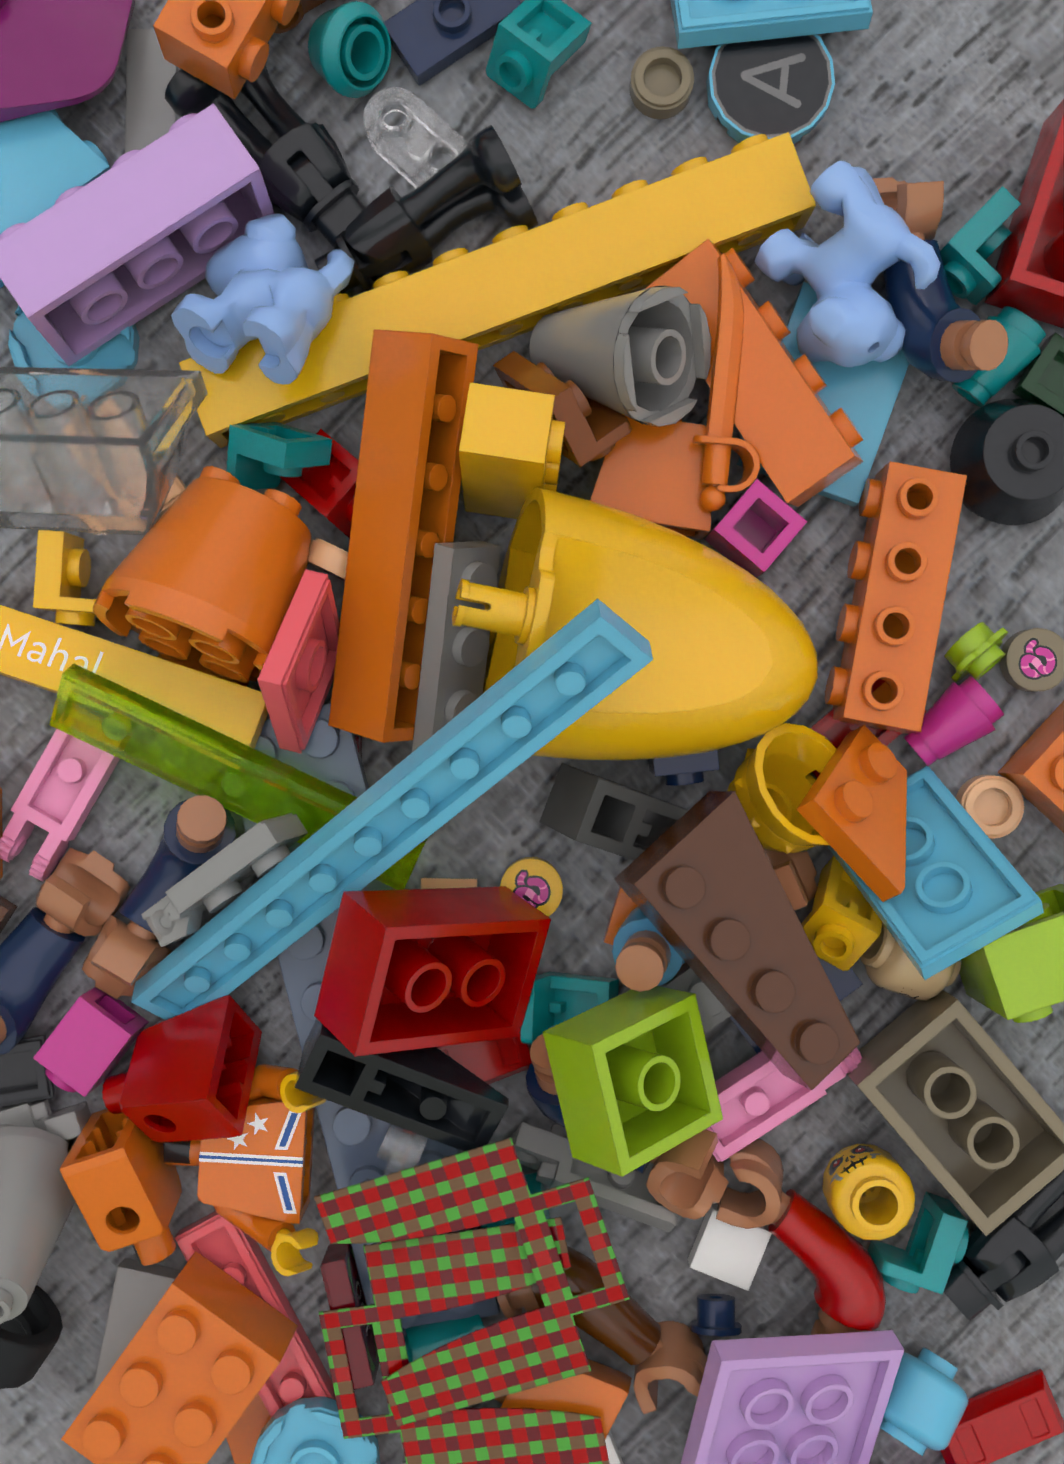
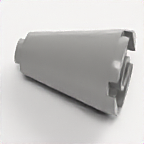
M655 286L543 316L535 325L531 335L530 358L535 365L543 362L552 371L554 376L562 382L573 381L585 397L642 424L659 427L676 424L696 404L698 399L689 397L696 379H707L711 361V335L704 310L700 304H691L683 295L688 293L681 287Z
M11 1125L0 1127V1324L17 1317L25 1310L75 1204V1200L60 1172V1167L68 1155L69 1144L60 1136L37 1127Z

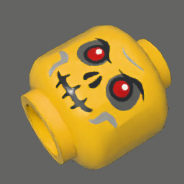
M857 1143L842 1148L830 1159L823 1174L822 1190L827 1205L847 1232L864 1240L880 1241L895 1236L908 1224L914 1212L915 1191L909 1175L888 1151L873 1144Z

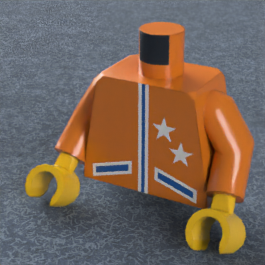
M260 1064L255 1067L242 1135L232 1138L164 1142V1163L166 1165L199 1166L198 1200L203 1204L214 1206L217 1214L269 1250L276 1271L288 1277L312 1269L313 1264L302 1257L300 1249L316 1246L319 1240L318 1233L314 1229L305 1228L295 1231L292 1224H300L310 1203L315 1107L325 1103L326 1099L294 1088L298 1074L297 1069Z

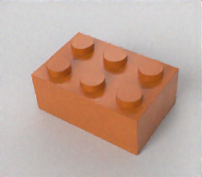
M195 1251L61 1440L94 1464H207L281 1362L298 1325Z

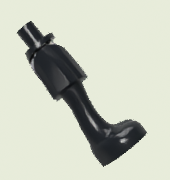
M265 64L260 76L254 82L246 80L240 92L252 103L279 139L272 144L241 112L231 97L180 69L172 77L165 91V99L174 112L181 117L192 113L198 114L214 103L260 168L270 201L302 222L309 232L319 230L334 248L338 247L335 237L342 231H346L347 226L365 206L356 196L359 187L355 180L351 178L335 141L324 125L317 124L316 122L312 124L306 123L290 107L270 80Z
M492 125L476 133L457 157L412 192L401 197L394 187L390 186L358 214L347 226L346 231H342L335 237L338 247L333 250L342 249L355 261L348 285L338 294L347 293L359 285L365 291L373 289L369 278L375 282L382 276L396 271H407L410 274L433 261L432 251L451 233L463 224L482 215L498 214L511 227L526 225L530 230L538 225L533 209L521 188L522 183ZM331 251L314 260L318 270L327 265V254Z
M1064 1170L987 1236L984 1235L975 1223L969 1230L965 1255L959 1263L952 1266L944 1289L947 1297L969 1321L973 1320L990 1304L997 1310L1001 1309L1004 1305L999 1297L1005 1302L1013 1300L1040 1286L1059 1271L1056 1261L1064 1253V1207L1037 1229L1033 1230L1032 1228L1047 1210L1064 1195Z

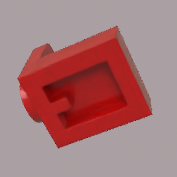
M320 429L316 433L317 435L332 439L330 465L305 467L302 470V476L279 477L350 538L359 460Z

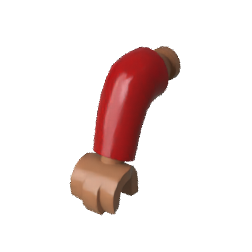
M757 1139L730 1156V1167L737 1180L752 1184L758 1190L752 1193H741L726 1187L720 1203H718L716 1219L745 1229L768 1225L769 1231L810 1271L817 1285L813 1293L814 1298L820 1307L819 1319L815 1321L811 1335L863 1332L879 1328L885 1311L886 1297L882 1275L869 1252L836 1221L793 1189L785 1193L782 1191L784 1169L781 1157L771 1145L761 1139Z

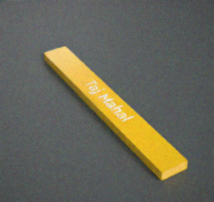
M0 605V675L251 759L268 715L261 691Z

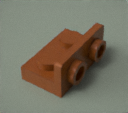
M512 351L493 364L504 388L555 395L553 420L566 422L562 454L579 467H582L589 461L598 460L607 455L614 448L616 442L632 431L627 417L585 397L573 381L568 380L564 383L557 379L543 362L535 365L517 352Z

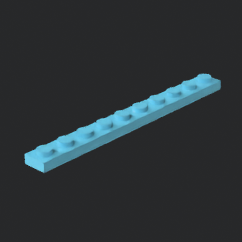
M597 598L136 981L131 1003L164 1020H168L220 997L229 995L338 909L343 891H361L653 660L650 642Z

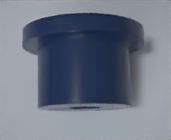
M725 1294L698 1295L697 1320L691 1322V1331L700 1335L718 1337L741 1334L742 1325L735 1322V1297Z

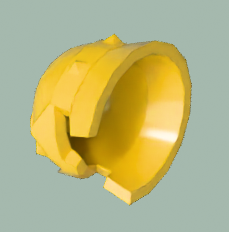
M784 723L765 733L755 749L747 748L745 759L736 770L734 780L727 788V791H735L764 849L788 854L798 853L815 846H830L796 809L816 781L810 773L814 770L821 773L837 749L825 736L804 725Z

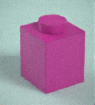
M756 479L704 540L724 557L757 578L769 568L807 521Z
M94 987L79 996L33 1059L46 1068V1076L57 1087L67 1092H78L83 1097H86L106 1080L149 1021L120 999H115Z

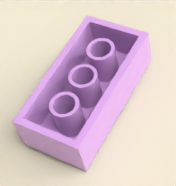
M213 103L198 114L192 113L181 117L170 127L168 133L143 149L132 150L123 154L114 162L110 170L85 186H76L68 189L58 197L54 206L29 222L12 225L0 234V279L31 323L68 366H71L120 334L126 327L134 325L205 279L206 264L219 248L243 235L248 221L275 213L260 168Z

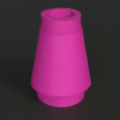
M970 676L960 685L953 681L924 715L921 732L908 733L903 738L929 767L936 760H940L995 731L992 724L1004 716V713L986 690Z

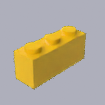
M470 382L459 446L466 512L517 519L526 498L534 488L540 487L557 492L566 422L553 420L555 395Z

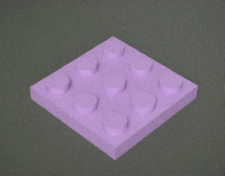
M893 1330L712 1340L681 1464H869L904 1353L903 1346Z

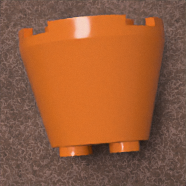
M214 466L204 467L200 477L194 479L107 578L93 605L94 614L117 635L127 637L130 629L138 633V639L147 647L159 652V658L246 687L249 680L258 682L259 674L305 569H307L312 536L305 523L298 518L302 509L301 504L284 492L267 489L264 494H261L241 485L235 476L223 469Z

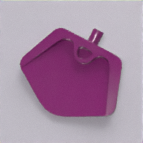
M0 0V122L72 106L87 101L103 92L112 82L118 69L135 0Z

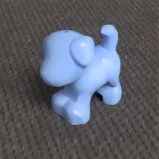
M844 160L837 161L815 180L810 193L821 209L844 216V227L820 245L815 243L805 233H802L800 238H798L788 228L781 229L771 235L761 245L755 258V264L771 280L776 282L783 281L790 285H799L806 279L811 288L816 292L818 300L813 304L797 328L796 336L799 352L802 355L805 353L812 363L829 361L843 367L860 366L872 360L881 363L899 353L903 347L906 330L902 322L896 318L891 304L873 290L872 283L881 272L901 260L912 266L916 289H925L936 280L941 263L932 245L912 234L903 218L892 207L884 205L877 186L866 169L852 167L850 163Z
M283 214L266 215L248 221L243 235L219 248L208 260L205 278L210 289L218 297L211 299L199 294L186 295L171 315L172 321L184 338L186 349L191 358L215 374H223L235 360L239 350L249 341L258 338L265 352V356L258 364L259 368L274 383L290 384L301 373L311 342L331 319L334 296L348 285L355 261L342 249H335L327 254L328 262L326 266L318 271L309 269L302 249L295 239L296 228Z

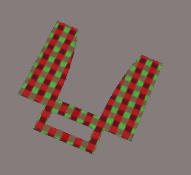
M512 1138L314 1196L331 1244L399 1241L469 1229L511 1217L515 1219L545 1307L507 1318L462 1336L408 1363L381 1380L397 1427L590 1372L591 1367L573 1316L630 1299L589 1177L531 1194ZM575 1201L604 1287L573 1296L544 1210Z
M549 1218L547 1222L563 1269L567 1270L571 1268L562 1218ZM516 1223L363 1245L374 1304L319 1312L344 1439L400 1432L406 1464H610L601 1417L533 1408L457 1409L397 1427L388 1402L390 1414L359 1418L342 1328L372 1324L382 1377L385 1379L409 1363L401 1323L402 1317L438 1312L477 1303L536 1283Z

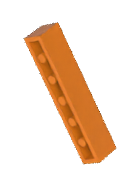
M374 329L328 726L382 743L413 740L435 543L454 541L462 479L459 446L470 382L474 383L479 344L434 333Z

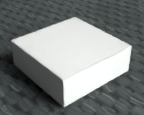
M714 1203L704 1217L687 1259L689 1267L749 1291L772 1233L769 1231L768 1225L745 1229L716 1219L718 1204Z

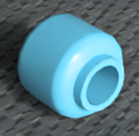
M924 1347L918 1358L904 1352L880 1428L921 1456L924 1455L927 1448L935 1451L944 1450L949 1445L968 1405L967 1394L962 1387L953 1381L958 1369Z

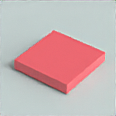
M305 569L257 679L279 748L300 754L308 744L334 680L340 627L328 574Z

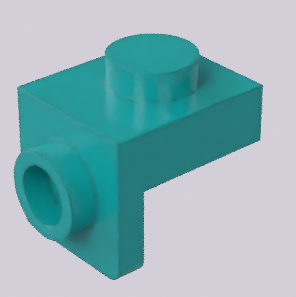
M551 971L536 975L521 1027V1042L532 1044L538 1036L543 1034V1031L618 996L619 979Z
M925 1192L906 1250L877 1240H871L868 1252L881 1272L883 1280L891 1286L914 1294L918 1293L921 1287L943 1295L953 1263H959L965 1255L969 1238L968 1228L966 1227L968 1220L949 1199Z

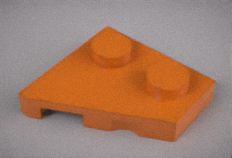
M863 724L845 736L796 810L882 902L903 892L906 869L907 770L895 758L893 752L886 745L882 744Z

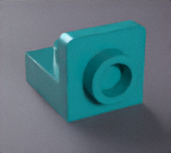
M524 0L499 23L486 66V74L521 102L534 109L543 101L551 75L585 43L592 23L561 0Z
M1003 186L940 251L952 294L961 299L966 298L973 305H977L1002 280L1001 275L986 259L1012 233L1003 223L1021 205Z
M279 422L230 425L226 471L235 476L241 485L250 489L275 488L280 484L281 478L279 476L299 477L302 476V470L305 467L330 465L332 439Z

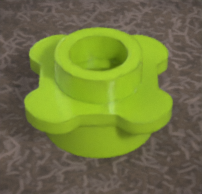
M980 622L966 632L944 655L957 671L951 679L957 683L969 673L975 680H978L989 672L1005 656V653L999 647L1002 645V639L1008 634V631L1003 627L994 633L984 622Z

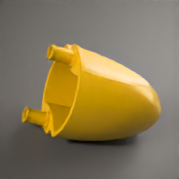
M540 487L532 490L519 513L504 559L498 587L473 583L461 578L457 588L456 600L482 604L484 606V610L458 605V607H453L452 613L453 626L460 627L462 625L490 631L483 693L597 598L650 642L653 660L532 756L579 760H643L705 753L736 745L764 735L795 715L808 701L818 677L817 652L803 622L769 586L715 550L637 515L587 499Z

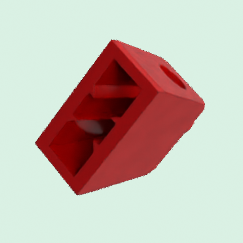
M230 995L220 997L146 1028L137 1037L128 1072L109 1076L105 1080L102 1088L104 1104L112 1114L124 1113L146 1136L159 1143L241 1136L262 1031Z

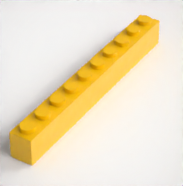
M789 132L768 139L766 134L751 136L734 146L729 155L708 162L706 157L693 158L676 167L668 178L649 185L646 180H636L627 183L612 194V199L591 207H588L585 202L569 205L556 212L549 223L530 230L526 225L508 228L497 234L492 239L493 244L472 252H469L466 248L453 249L435 258L432 262L433 266L411 275L407 271L389 273L377 279L373 283V289L353 297H349L345 293L335 295L331 319L311 342L302 371L290 384L274 383L259 368L258 364L265 356V352L258 338L249 341L239 350L235 360L223 374H215L196 363L192 358L179 362L206 436L217 446L223 448L228 446L230 425L266 422L286 424L366 394L374 329L434 333L479 344V351L532 331L537 322L547 314L644 289L707 239L722 253H726L731 248H734L739 253L763 244L771 235L781 229L788 228L794 232L804 228L816 207V203L810 193L809 184Z

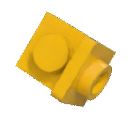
M38 530L33 608L56 612L55 623L95 627L96 615L93 612V605L96 599L81 598V587L87 586L91 574V558L89 551L84 549V539L64 531Z
M833 855L821 870L812 911L803 920L801 925L817 957L842 971H848L880 936L882 921Z

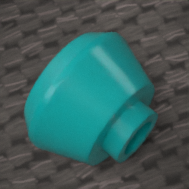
M351 1L324 12L315 20L309 33L308 53L314 69L333 90L345 97L360 98L372 92L384 78L391 59V41L385 22L379 12L367 3Z

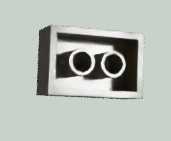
M944 990L927 1001L917 1000L859 1050L862 1056L861 1063L857 1065V1068L852 1073H847L848 1077L985 1236L997 1228L1064 1170V1123L960 1001Z

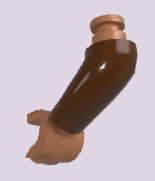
M567 1246L571 1268L564 1271L572 1295L604 1287L597 1264L592 1259ZM537 1283L497 1296L500 1308L506 1318L522 1314L523 1307L527 1312L545 1307ZM630 1295L629 1300L573 1316L577 1327L614 1351L630 1365H635L633 1387L643 1414L657 1410L658 1380L671 1379L678 1381L684 1385L688 1392L698 1397L707 1356L704 1352L702 1340L687 1325L675 1321L656 1322Z

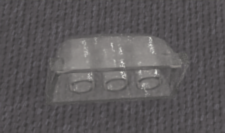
M0 367V528L89 532L96 535L147 534L160 515L178 472L187 446L188 421L208 394L201 371Z

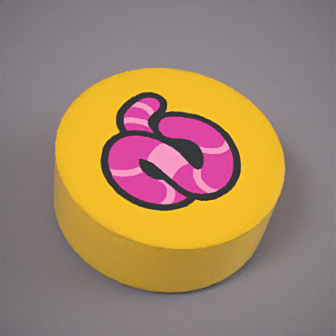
M524 857L516 860L505 870L500 886H506L548 917L556 911L562 900L563 885L557 869L542 858Z

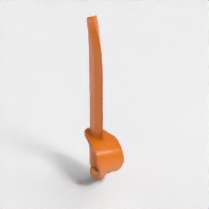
M725 253L717 258L718 315L705 435L693 436V444L705 445L702 485H708V487L702 491L700 501L702 506L711 512L718 511L724 506L726 501L725 494L739 492L749 487L757 478L760 470V458L756 449L745 440L732 438L743 343L744 305L737 276ZM731 450H733L740 456L743 462V474L737 484L729 486Z

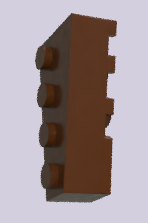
M709 791L614 878L784 1076L812 1091L860 1044L735 791Z

